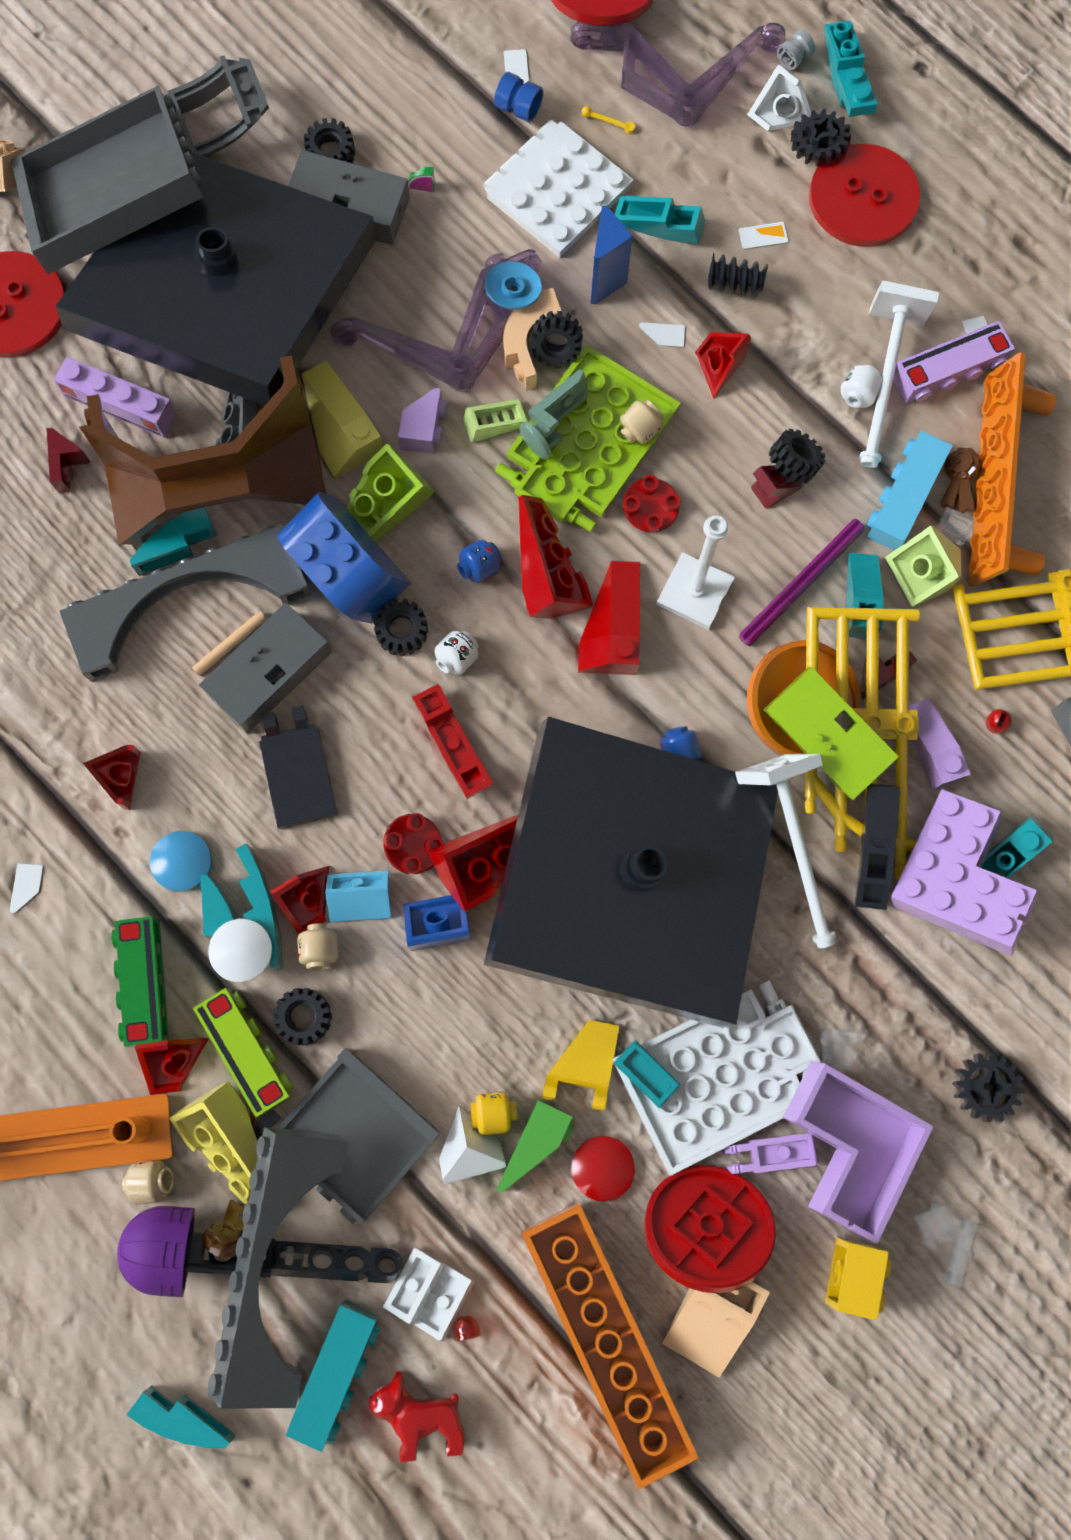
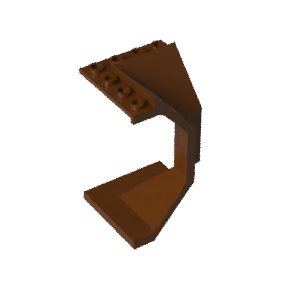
M292 355L280 357L284 376L282 387L235 440L229 443L160 457L150 456L119 439L103 413L99 394L86 396L88 409H84V415L87 425L79 426V428L105 465L118 545H132L137 552L145 543L142 535L170 515L244 499L306 505L318 492L327 494L310 410Z

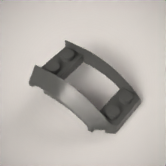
M225 55L220 56V61L200 77L167 91L177 108L176 112L182 122L181 126L187 136L186 140L192 152L204 157L211 156L235 142L269 109L250 59L239 58V61L226 59ZM230 86L242 118L222 133L194 145L182 114L204 105Z

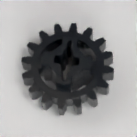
M822 109L821 114L811 110L810 117L804 114L801 115V122L795 121L794 130L791 131V150L797 151L796 158L805 157V164L813 160L817 167H819L821 161H825L827 166L830 165L832 158L839 161L841 153H847L851 140L850 124H845V117L837 119L836 111L827 115L826 109Z
M992 1052L986 1053L985 1059L981 1053L973 1054L974 1062L970 1059H964L962 1062L966 1069H956L955 1071L961 1077L960 1081L952 1082V1085L960 1087V1092L956 1093L954 1098L964 1100L960 1106L961 1110L972 1109L970 1117L973 1119H978L982 1114L983 1122H991L992 1115L996 1121L1000 1122L1004 1121L1003 1113L1013 1116L1015 1113L1011 1106L1022 1105V1102L1016 1098L1017 1094L1025 1093V1089L1017 1086V1083L1023 1080V1076H1014L1013 1074L1017 1066L1015 1064L1006 1066L1007 1057L999 1056L995 1061V1054ZM982 1067V1069H979V1075L974 1079H970L972 1074ZM1000 1072H1001V1073L1003 1074V1076L1005 1077L1006 1082H1005V1081L1001 1078V1076L999 1075ZM984 1083L993 1085V1091L984 1089ZM970 1091H971V1092L975 1095V1097L978 1099L977 1103H976V1102L974 1101V1099L972 1098V1096H971V1094H970ZM1007 1095L1003 1103L998 1106V1100Z

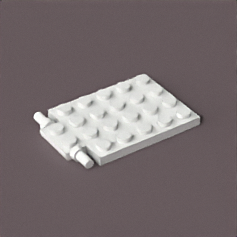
M770 980L759 985L768 1004L766 1006L770 1014L768 1017L765 1016L751 989L742 994L737 1025L721 1028L689 1020L641 1044L681 1084L660 1108L616 1067L669 1176L783 1119L800 1084L796 1075L800 1073L803 1078L811 1061L822 1062L793 1005L787 1007L783 999L779 1000Z

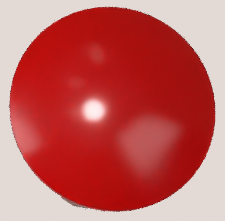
M646 475L632 483L626 490L622 502L623 512L629 523L635 528L649 533L660 532L669 528L675 522L679 514L681 499L667 482L658 479L654 475Z
M419 813L406 814L395 819L388 826L383 839L384 853L389 863L398 871L413 875L421 874L431 869L434 863L429 851L444 845L436 825Z
M609 1136L593 1137L582 1143L575 1152L571 1168L572 1177L577 1188L588 1198L601 1202L612 1201L621 1197L630 1188L635 1175L634 1159L630 1150L618 1139Z

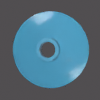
M508 261L497 264L490 269L485 279V290L489 298L497 305L506 309L518 310L527 308L534 304L541 294L542 284L539 275L530 266L520 262Z

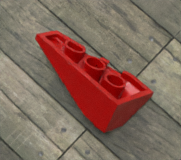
M521 495L518 497L522 592L529 616L551 619L593 607L586 579L581 571L576 573L569 559L572 556L569 547L564 548L556 535L559 529L544 500L538 497Z
M611 561L579 642L578 673L637 675L640 655V562Z
M518 815L456 838L429 851L439 879L463 911L481 904L498 892L497 888L503 883Z

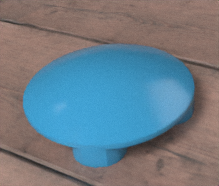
M176 831L169 833L161 838L152 850L150 857L151 872L156 881L174 892L190 890L201 883L200 875H208L212 870L209 847L201 837L192 832Z

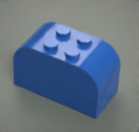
M318 492L277 534L278 540L284 549L325 597L343 614L353 620L371 624L374 618L378 617L377 611L379 608L383 610V604L386 602L390 605L393 599H396L411 584L337 498L325 493Z

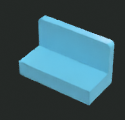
M389 871L327 875L326 900L330 921L342 922L390 918Z

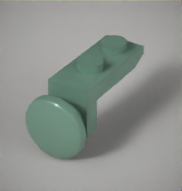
M581 369L568 377L561 385L528 411L533 425L523 422L520 426L523 440L531 451L541 459L546 460L552 456L551 448L553 446L556 447L564 440L563 436L555 428L559 425L560 420L585 400L589 392L584 371Z

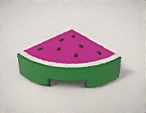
M421 167L420 171L409 174L408 188L434 192V167Z

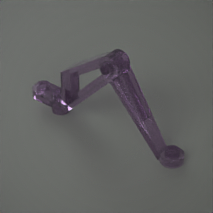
M578 21L571 27L570 40L575 47L582 50L623 51L621 88L674 119L679 125L689 127L699 121L702 114L756 47H760L768 52L777 51L778 47L785 42L786 31L778 23H768L759 26L691 84H688L631 23L600 26ZM635 59H639L673 94H667L634 71Z
M534 249L525 250L509 258H506L502 253L489 257L485 262V268L481 270L452 351L355 317L344 318L334 323L330 328V335L335 344L339 346H350L356 342L358 336L362 335L446 383L452 389L459 392L467 391L473 387L476 379L503 341L506 322L511 315L509 309L497 305L487 295L485 279L488 272L497 264L515 261L530 266L538 273L542 261ZM488 305L496 320L475 353L471 355L468 353L483 310Z

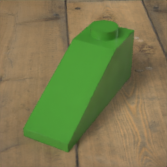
M538 1100L497 1190L503 1193L555 1151L562 1141L568 1143L575 1128V1125L570 1123L573 1117Z

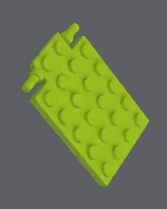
M586 344L580 355L577 356V360L571 364L553 389L555 390L579 369L584 371L589 389L585 400L560 420L559 425L555 428L563 436L564 440L556 447L553 446L551 448L552 456L544 460L531 451L520 434L506 455L508 459L527 470V473L524 474L520 470L516 472L502 462L497 466L495 472L511 482L510 485L515 488L514 494L516 496L526 495L542 498L555 521L563 524L565 520L572 525L576 523L592 533L597 523L581 513L582 510L576 507V504L579 503L602 518L680 409L681 403ZM638 400L643 402L649 400L663 415L661 418L662 428L646 444H641L637 440L632 444L620 432L624 428L620 422L621 416Z

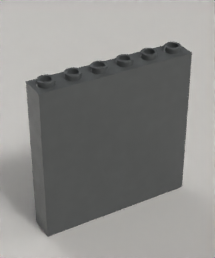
M159 85L11 159L31 252L47 274L203 198L199 185L203 184V181L197 171V164L191 155L192 150L186 140L187 136L181 126L182 122L176 112L177 108L169 93L164 95Z

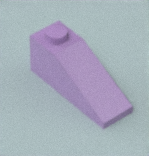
M926 699L908 705V710H918V740H913L932 791L959 783L971 775L960 746L931 700Z

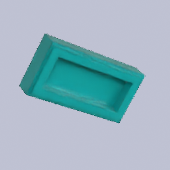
M636 1040L613 1062L658 1108L681 1086Z

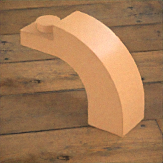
M553 288L541 291L538 300L531 306L513 310L504 329L503 348L506 370L514 368L517 381L523 382L526 391L537 388V374L527 349L531 342L534 323L536 320L539 321V317L542 314L547 318L549 311H553L554 316H557V311H561Z

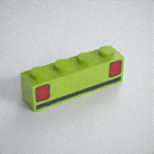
M224 988L195 1006L193 1010L256 1118L263 1117L294 1097L291 1092L294 1085L285 1071L280 1073L276 1067L275 1062L278 1061V1058L269 1044L264 1046L259 1037L262 1034V1030L253 1017L248 1019L243 1009L247 1005L238 991L233 993L232 990Z

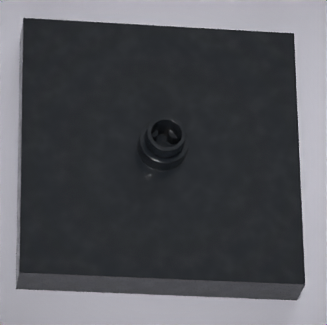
M192 152L191 155L198 167L197 171L203 181V184L199 185L203 198L94 251L55 307L64 330L265 406L284 383L280 357L292 355L296 369L298 368L374 245L373 216Z
M548 716L538 728L483 965L721 1028L737 1025L778 795L776 784H738L735 771Z

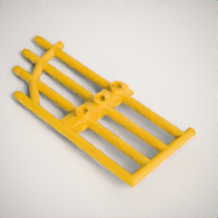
M1070 569L1048 573L1049 582L973 593H966L963 584L952 587L975 690L1071 677ZM1052 593L1054 610L972 621L969 605ZM1058 621L1062 635L1059 638L978 649L975 632ZM1065 648L1068 661L1066 666L984 677L981 660Z
M807 607L806 669L813 667L818 673L819 619L837 620L836 692L847 704L849 620H867L866 709H852L882 740H896V754L899 758L895 761V786L900 787L894 875L896 881H899L907 864V851L912 852L917 840L907 839L908 740H918L919 731L918 710H908L909 621H919V609ZM879 621H897L896 709H878ZM843 712L834 719L844 730L853 724ZM817 768L805 772V812L815 814L817 808L815 798L818 796L835 818V851L845 852L847 828L861 837L863 823L847 813V796L836 785L834 798L817 776ZM877 778L871 784H877ZM867 787L865 788V802H866Z

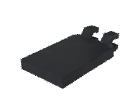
M303 705L291 708L296 728L281 732L277 716L274 712L262 714L266 735L261 736L262 740L259 741L278 829L338 816L320 731L318 727L315 728L314 724L309 725L306 709H304Z

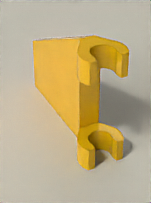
M588 1020L547 1074L542 1099L555 1101L558 1082L594 1089L591 1109L604 1111L619 1026Z

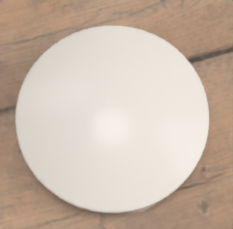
M248 919L229 921L218 928L210 941L209 959L211 965L221 977L229 981L245 982L252 980L270 965L272 955L270 937L266 930L254 921Z

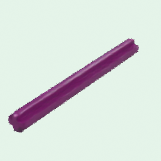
M853 519L740 633V640L745 645L751 646L863 533L865 529L864 524L858 519Z

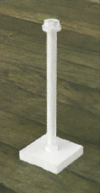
M882 280L871 303L869 315L893 319L894 322L867 449L861 452L859 457L861 460L860 464L864 467L876 468L878 463L881 462L882 456L878 453L904 325L905 323L924 326L937 304L939 292Z
M712 516L705 521L703 531L706 539L699 560L683 552L681 553L656 603L657 606L709 630L719 610V606L735 578L710 565L718 541L723 539L728 532V523L721 516Z
M784 754L737 771L735 774L738 784H776L817 933L812 936V939L818 948H826L835 944L836 934L835 931H829L788 782L791 780V777L821 767L823 764L820 754Z

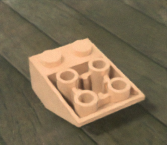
M754 1281L740 1289L725 1293H706L689 1288L661 1343L719 1378L754 1325L770 1292Z

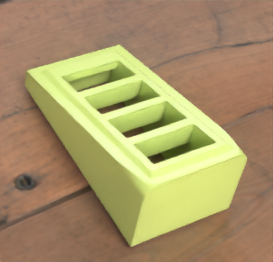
M520 399L468 407L463 417L470 442L485 440L519 429L523 422H528ZM512 410L514 420L510 419L508 411ZM497 414H501L503 422H500ZM487 417H490L491 424H488Z

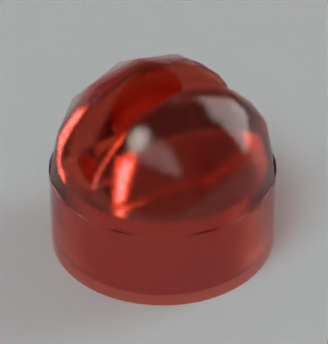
M467 1315L465 1318L461 1316L454 1324L455 1342L481 1336L479 1324L474 1317Z

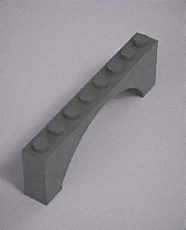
M283 525L267 526L260 533L250 537H239L232 544L224 547H213L207 550L206 554L196 558L188 557L182 559L178 565L167 569H156L147 577L128 580L119 588L102 590L93 598L85 601H74L68 604L67 608L59 610L82 674L90 682L118 672L117 662L121 649L136 622L157 601L182 587L206 581L240 582L271 593L281 599L283 604L285 602L291 604L311 596L300 566L278 540L277 534L283 529Z
M264 1127L263 1135L258 1139L256 1146L258 1156L256 1169L252 1171L249 1181L251 1189L249 1203L245 1205L243 1210V1233L236 1244V1267L229 1278V1301L222 1312L221 1340L217 1341L215 1347V1370L208 1381L209 1396L220 1409L296 1408L302 1374L291 1363L282 1362L267 1338L259 1308L260 1273L272 1237L292 1207L306 1193L334 1173L342 1174L348 1141L336 1134Z

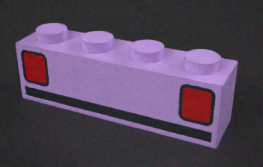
M997 321L898 361L893 380L906 404L914 400L921 402L938 390L948 391L960 381L965 379L972 381L981 376L983 372L996 369L1009 359L1015 348L1000 321Z
M68 356L53 380L64 397L88 406L86 396L99 394L103 413L162 438L166 437L177 416L169 398Z

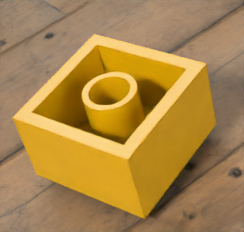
M836 1237L825 1303L838 1312L878 1320V1314L884 1311L886 1294L882 1290L884 1278L888 1279L891 1272V1259L888 1258L889 1252L874 1245Z

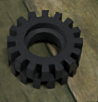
M323 118V124L315 121L313 122L314 129L311 126L307 128L308 134H304L305 151L353 163L355 156L353 136L348 126L345 127L344 122L340 121L337 125L336 119L331 118V123H328L327 118ZM329 141L340 144L336 150L330 152L319 149L322 144Z
M549 311L547 318L542 314L539 317V321H535L530 339V349H533L532 354L534 357L539 355L538 361L541 364L546 360V366L551 367L552 363H556V368H561L562 362L566 367L570 365V361L575 362L577 360V355H580L583 329L582 326H578L579 321L576 318L571 321V314L567 313L566 317H563L562 311H557V316H554L553 311ZM559 334L567 339V343L555 345L550 343L546 336Z
M793 429L785 430L769 451L771 463H776L774 466L776 471L781 470V475L784 478L786 475L789 476V481L794 482L796 479L797 484H802L803 482L806 484L811 481L823 467L826 460H824L825 453L821 452L823 450L822 447L815 445L817 441L814 438L810 440L807 433L802 435L801 430L798 429L795 432Z
M393 599V604L389 605L388 602L383 604L384 609L381 610L379 608L377 611L378 617L374 618V631L381 647L385 651L388 649L392 655H395V652H397L399 656H405V652H409L410 655L414 654V649L416 648L420 650L423 647L422 642L427 640L428 624L422 608H418L415 602L409 604L408 599H403L402 602H398V599ZM397 618H406L413 625L412 631L405 637H396L390 632L391 623Z
M295 988L291 992L287 991L284 993V997L276 1002L278 1004L276 1009H273V1014L275 1015L273 1025L276 1026L278 1035H281L287 1042L301 1046L314 1044L320 1038L322 1039L325 1036V1032L330 1029V1019L332 1020L331 1007L326 999L318 992L309 988ZM299 1005H308L313 1009L314 1021L308 1028L298 1029L292 1024L291 1013Z

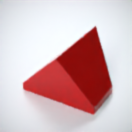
M710 332L695 351L713 399L746 358L751 342L749 334Z
M127 744L84 762V766L113 801L121 808L130 810L141 752L134 745Z
M329 866L296 875L270 891L272 897L298 934L308 930V925L322 924L327 921L325 918L326 884Z
M209 1038L166 1040L136 1044L135 1050L150 1095L181 1091L185 1080Z

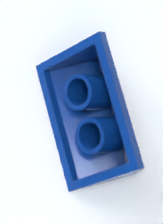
M602 206L594 254L591 304L599 303L627 284L633 236L608 206Z

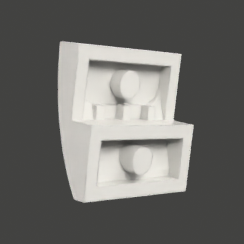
M414 1247L383 1308L408 1324L416 1325L439 1341H445L475 1280Z

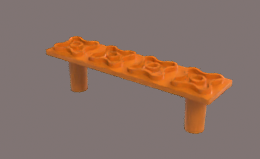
M1021 352L988 373L984 380L985 394L981 409L983 414L982 429L979 434L981 467L975 485V512L972 515L974 524L973 535L970 540L971 559L968 566V584L971 586H977L1007 572L1009 569L1030 575H1038L1045 563L1043 553L1011 544L1021 410L1048 416L1054 410L1057 401L1055 394L1024 384L1026 354Z
M159 1094L0 1115V1181L172 1158L173 1144L171 1121L169 1120V1095Z

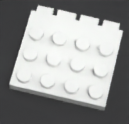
M549 120L536 133L537 137L533 136L518 150L519 155L515 153L500 167V172L496 171L483 184V187L487 191L488 200L556 256L561 258L600 219L602 206H608L610 209L620 199V196H624L633 187L634 179L562 121L556 124L554 121Z

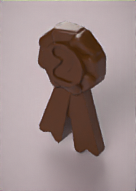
M959 447L948 454L944 470L951 479V482L940 501L942 508L950 507L954 511L959 498L961 514H964L966 511L975 512L970 480L979 473L981 459L972 448Z
M229 1200L223 1223L213 1222L202 1235V1242L206 1250L217 1257L228 1258L236 1256V1244L238 1239L242 1237L244 1228L243 1216L239 1218L245 1207L244 1204H237L234 1200Z

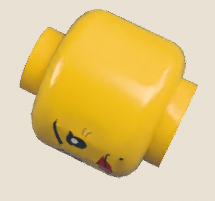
M503 1091L478 1094L475 1102L470 1103L473 1129L478 1128L481 1135L508 1133L511 1128V1121H517L515 1101L509 1102L507 1094Z

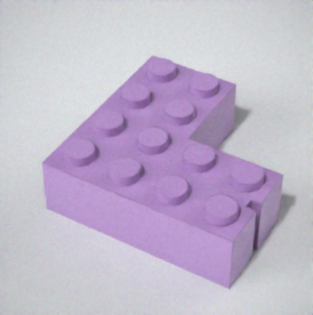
M941 789L892 893L891 899L893 906L899 910L1012 956L1023 933V925L1026 926L1036 904L1037 890L981 868L1001 825V811Z
M811 1061L783 1116L785 1120L836 1148L808 1207L860 1237L878 1244L934 1126L827 1064Z

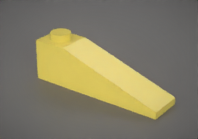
M325 360L302 373L320 456L336 479L370 460L383 447L380 434L365 411Z
M227 1081L211 1089L173 1114L169 1120L185 1144L193 1152L199 1149L210 1160L207 1166L214 1173L217 1170L229 1180V1189L246 1205L249 1203L251 1193L249 1185L252 1171L256 1169L258 1159L256 1153L257 1139L246 1106L240 1099L239 1093Z

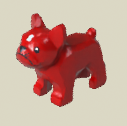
M397 1371L390 1383L378 1388L374 1395L370 1396L368 1402L372 1414L390 1423L397 1436L401 1439L400 1462L416 1461L419 1439L437 1430L447 1439V1457L463 1454L465 1432L460 1422L458 1411L459 1396L456 1393L452 1394L450 1398H413L404 1385L401 1371Z

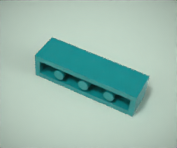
M346 1301L340 1304L285 1436L320 1452L323 1451L327 1442L333 1445L341 1424L336 1422L340 1410L347 1411L354 1395V1391L349 1390L354 1377L361 1378L368 1359L363 1358V1354L367 1345L374 1346L381 1327L376 1325L379 1318L378 1315Z

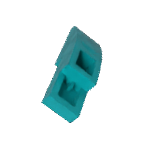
M839 21L837 23L825 24L824 33L828 61L840 107H846L849 117L876 113L878 104L863 67L865 56L852 22Z

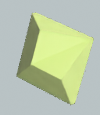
M929 526L885 557L911 607L918 606L952 590V587L961 578V549L934 526Z

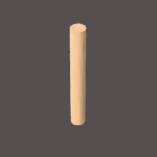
M258 611L196 663L192 669L201 676L263 624L267 618L261 611Z

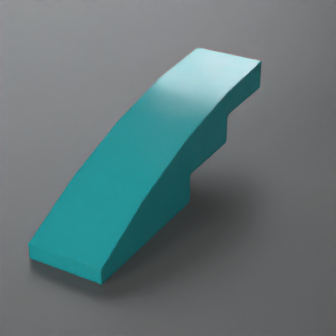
M245 843L235 849L250 875L239 881L253 906V909L243 914L245 919L261 925L268 933L272 944L270 965L273 969L279 971L283 968L281 934L275 904L259 862L252 848Z

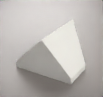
M778 64L747 115L767 131L793 127L795 121L801 122V115L803 114L810 117L811 110L801 80Z
M459 1106L439 1157L444 1184L506 1167L501 1142L494 1135L484 1136L479 1133L478 1128L473 1129L471 1116Z

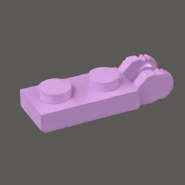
M808 1132L748 1140L749 1143L734 1144L724 1148L725 1153L730 1155L750 1151L752 1163H735L727 1166V1169L732 1174L751 1171L753 1173H762L818 1165L814 1138Z

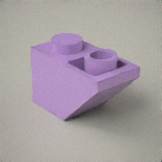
M434 388L402 410L398 433L401 450L434 454L435 444L441 443L442 426H439L440 417H445L446 400H442L440 388Z

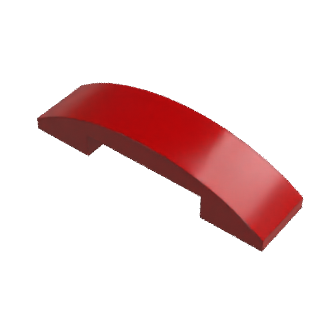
M437 684L413 696V701L465 798L469 799L494 786L454 715L452 707L440 685Z

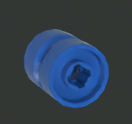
M508 71L502 76L497 86L494 106L505 112L511 113L514 110L515 117L530 123L537 115L541 106L544 89L531 81L524 83L520 76Z

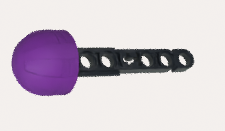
M156 1206L139 1213L123 1230L117 1248V1260L120 1271L133 1288L144 1294L168 1297H183L188 1272L231 1275L235 1271L237 1256L231 1257L228 1261L221 1262L216 1260L214 1254L208 1251V1260H204L203 1233H194L195 1208ZM272 1238L265 1254L266 1258L263 1261L260 1277L284 1276L343 1281H360L368 1278L367 1282L391 1283L400 1275L402 1258L398 1252L389 1248L371 1247L370 1251L361 1246L276 1241L275 1238ZM289 1253L293 1254L294 1260L292 1265L285 1264L286 1255ZM304 1254H308L307 1267H303ZM320 1254L327 1255L331 1260V1264L326 1268H317L313 1263L315 1256ZM350 1257H359L363 1261L364 1266L360 1270L353 1271L347 1268L345 1262ZM383 1259H390L395 1263L396 1269L391 1273H385L379 1269L378 1263Z

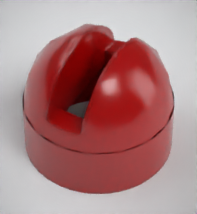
M997 709L986 717L985 724L991 733L1003 734L1011 727L1012 717L1009 712ZM1001 716H1003V723L1001 727H998L997 724L999 722V719Z

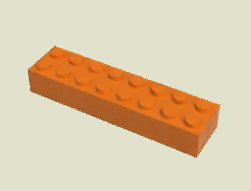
M580 1202L523 1229L521 1234L638 1490L699 1459Z

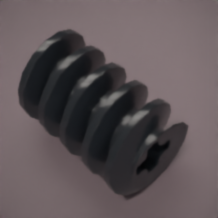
M713 252L707 279L708 289L712 290L715 284L718 283L719 292H723L726 286L729 285L730 294L733 295L739 287L741 297H745L748 290H751L752 299H756L758 294L763 291L768 263L759 271L758 261H755L751 268H748L747 259H744L740 266H737V259L733 256L729 264H726V256L724 254L716 262Z

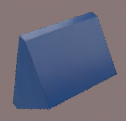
M452 895L403 904L406 941L411 951L471 940L467 911H463Z

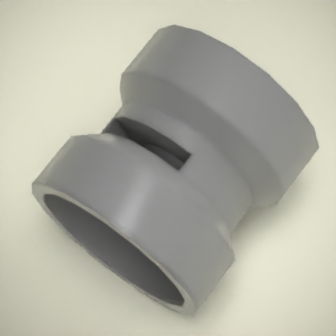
M801 29L791 36L790 41H785L777 49V56L781 64L788 70L797 68L802 63V59H807L814 53L815 43L813 38L805 30Z

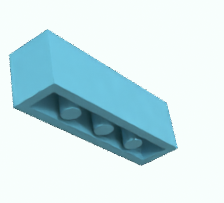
M922 430L916 440L909 439L902 453L907 457L904 463L898 461L891 475V478L895 479L892 487L886 485L878 500L883 503L880 511L874 509L866 524L871 527L867 538L894 551L904 544L953 445Z

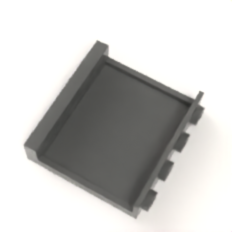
M344 1048L337 1056L338 1060L277 1128L336 1134L348 1141L342 1174L334 1173L320 1182L316 1190L329 1202L332 1199L337 1201L342 1206L341 1214L354 1224L358 1221L362 1224L425 1153L441 1132L350 1049Z

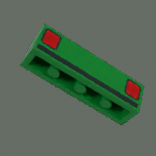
M149 916L115 921V929L112 930L111 939L113 947L117 948L118 960L114 961V975L116 979H119L120 991L116 992V1005L122 1014V1023L118 1025L119 1039L124 1043V1047L130 1048L136 1047V1044L169 1040L160 920Z

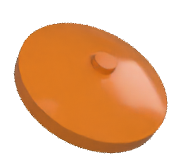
M807 640L789 642L768 652L755 667L748 684L747 709L751 724L762 742L779 755L805 753L763 709L806 670ZM819 642L818 674L836 691V650ZM848 663V705L851 708L861 709L859 683Z

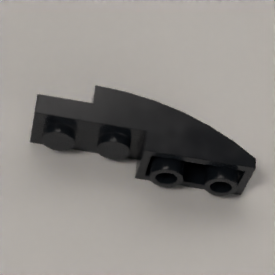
M870 784L867 787L855 907L887 910L897 839L899 786Z

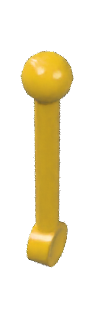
M589 106L583 107L581 111L583 117L588 118L591 116L621 127L627 134H632L635 131V124L631 121L626 123L592 111Z

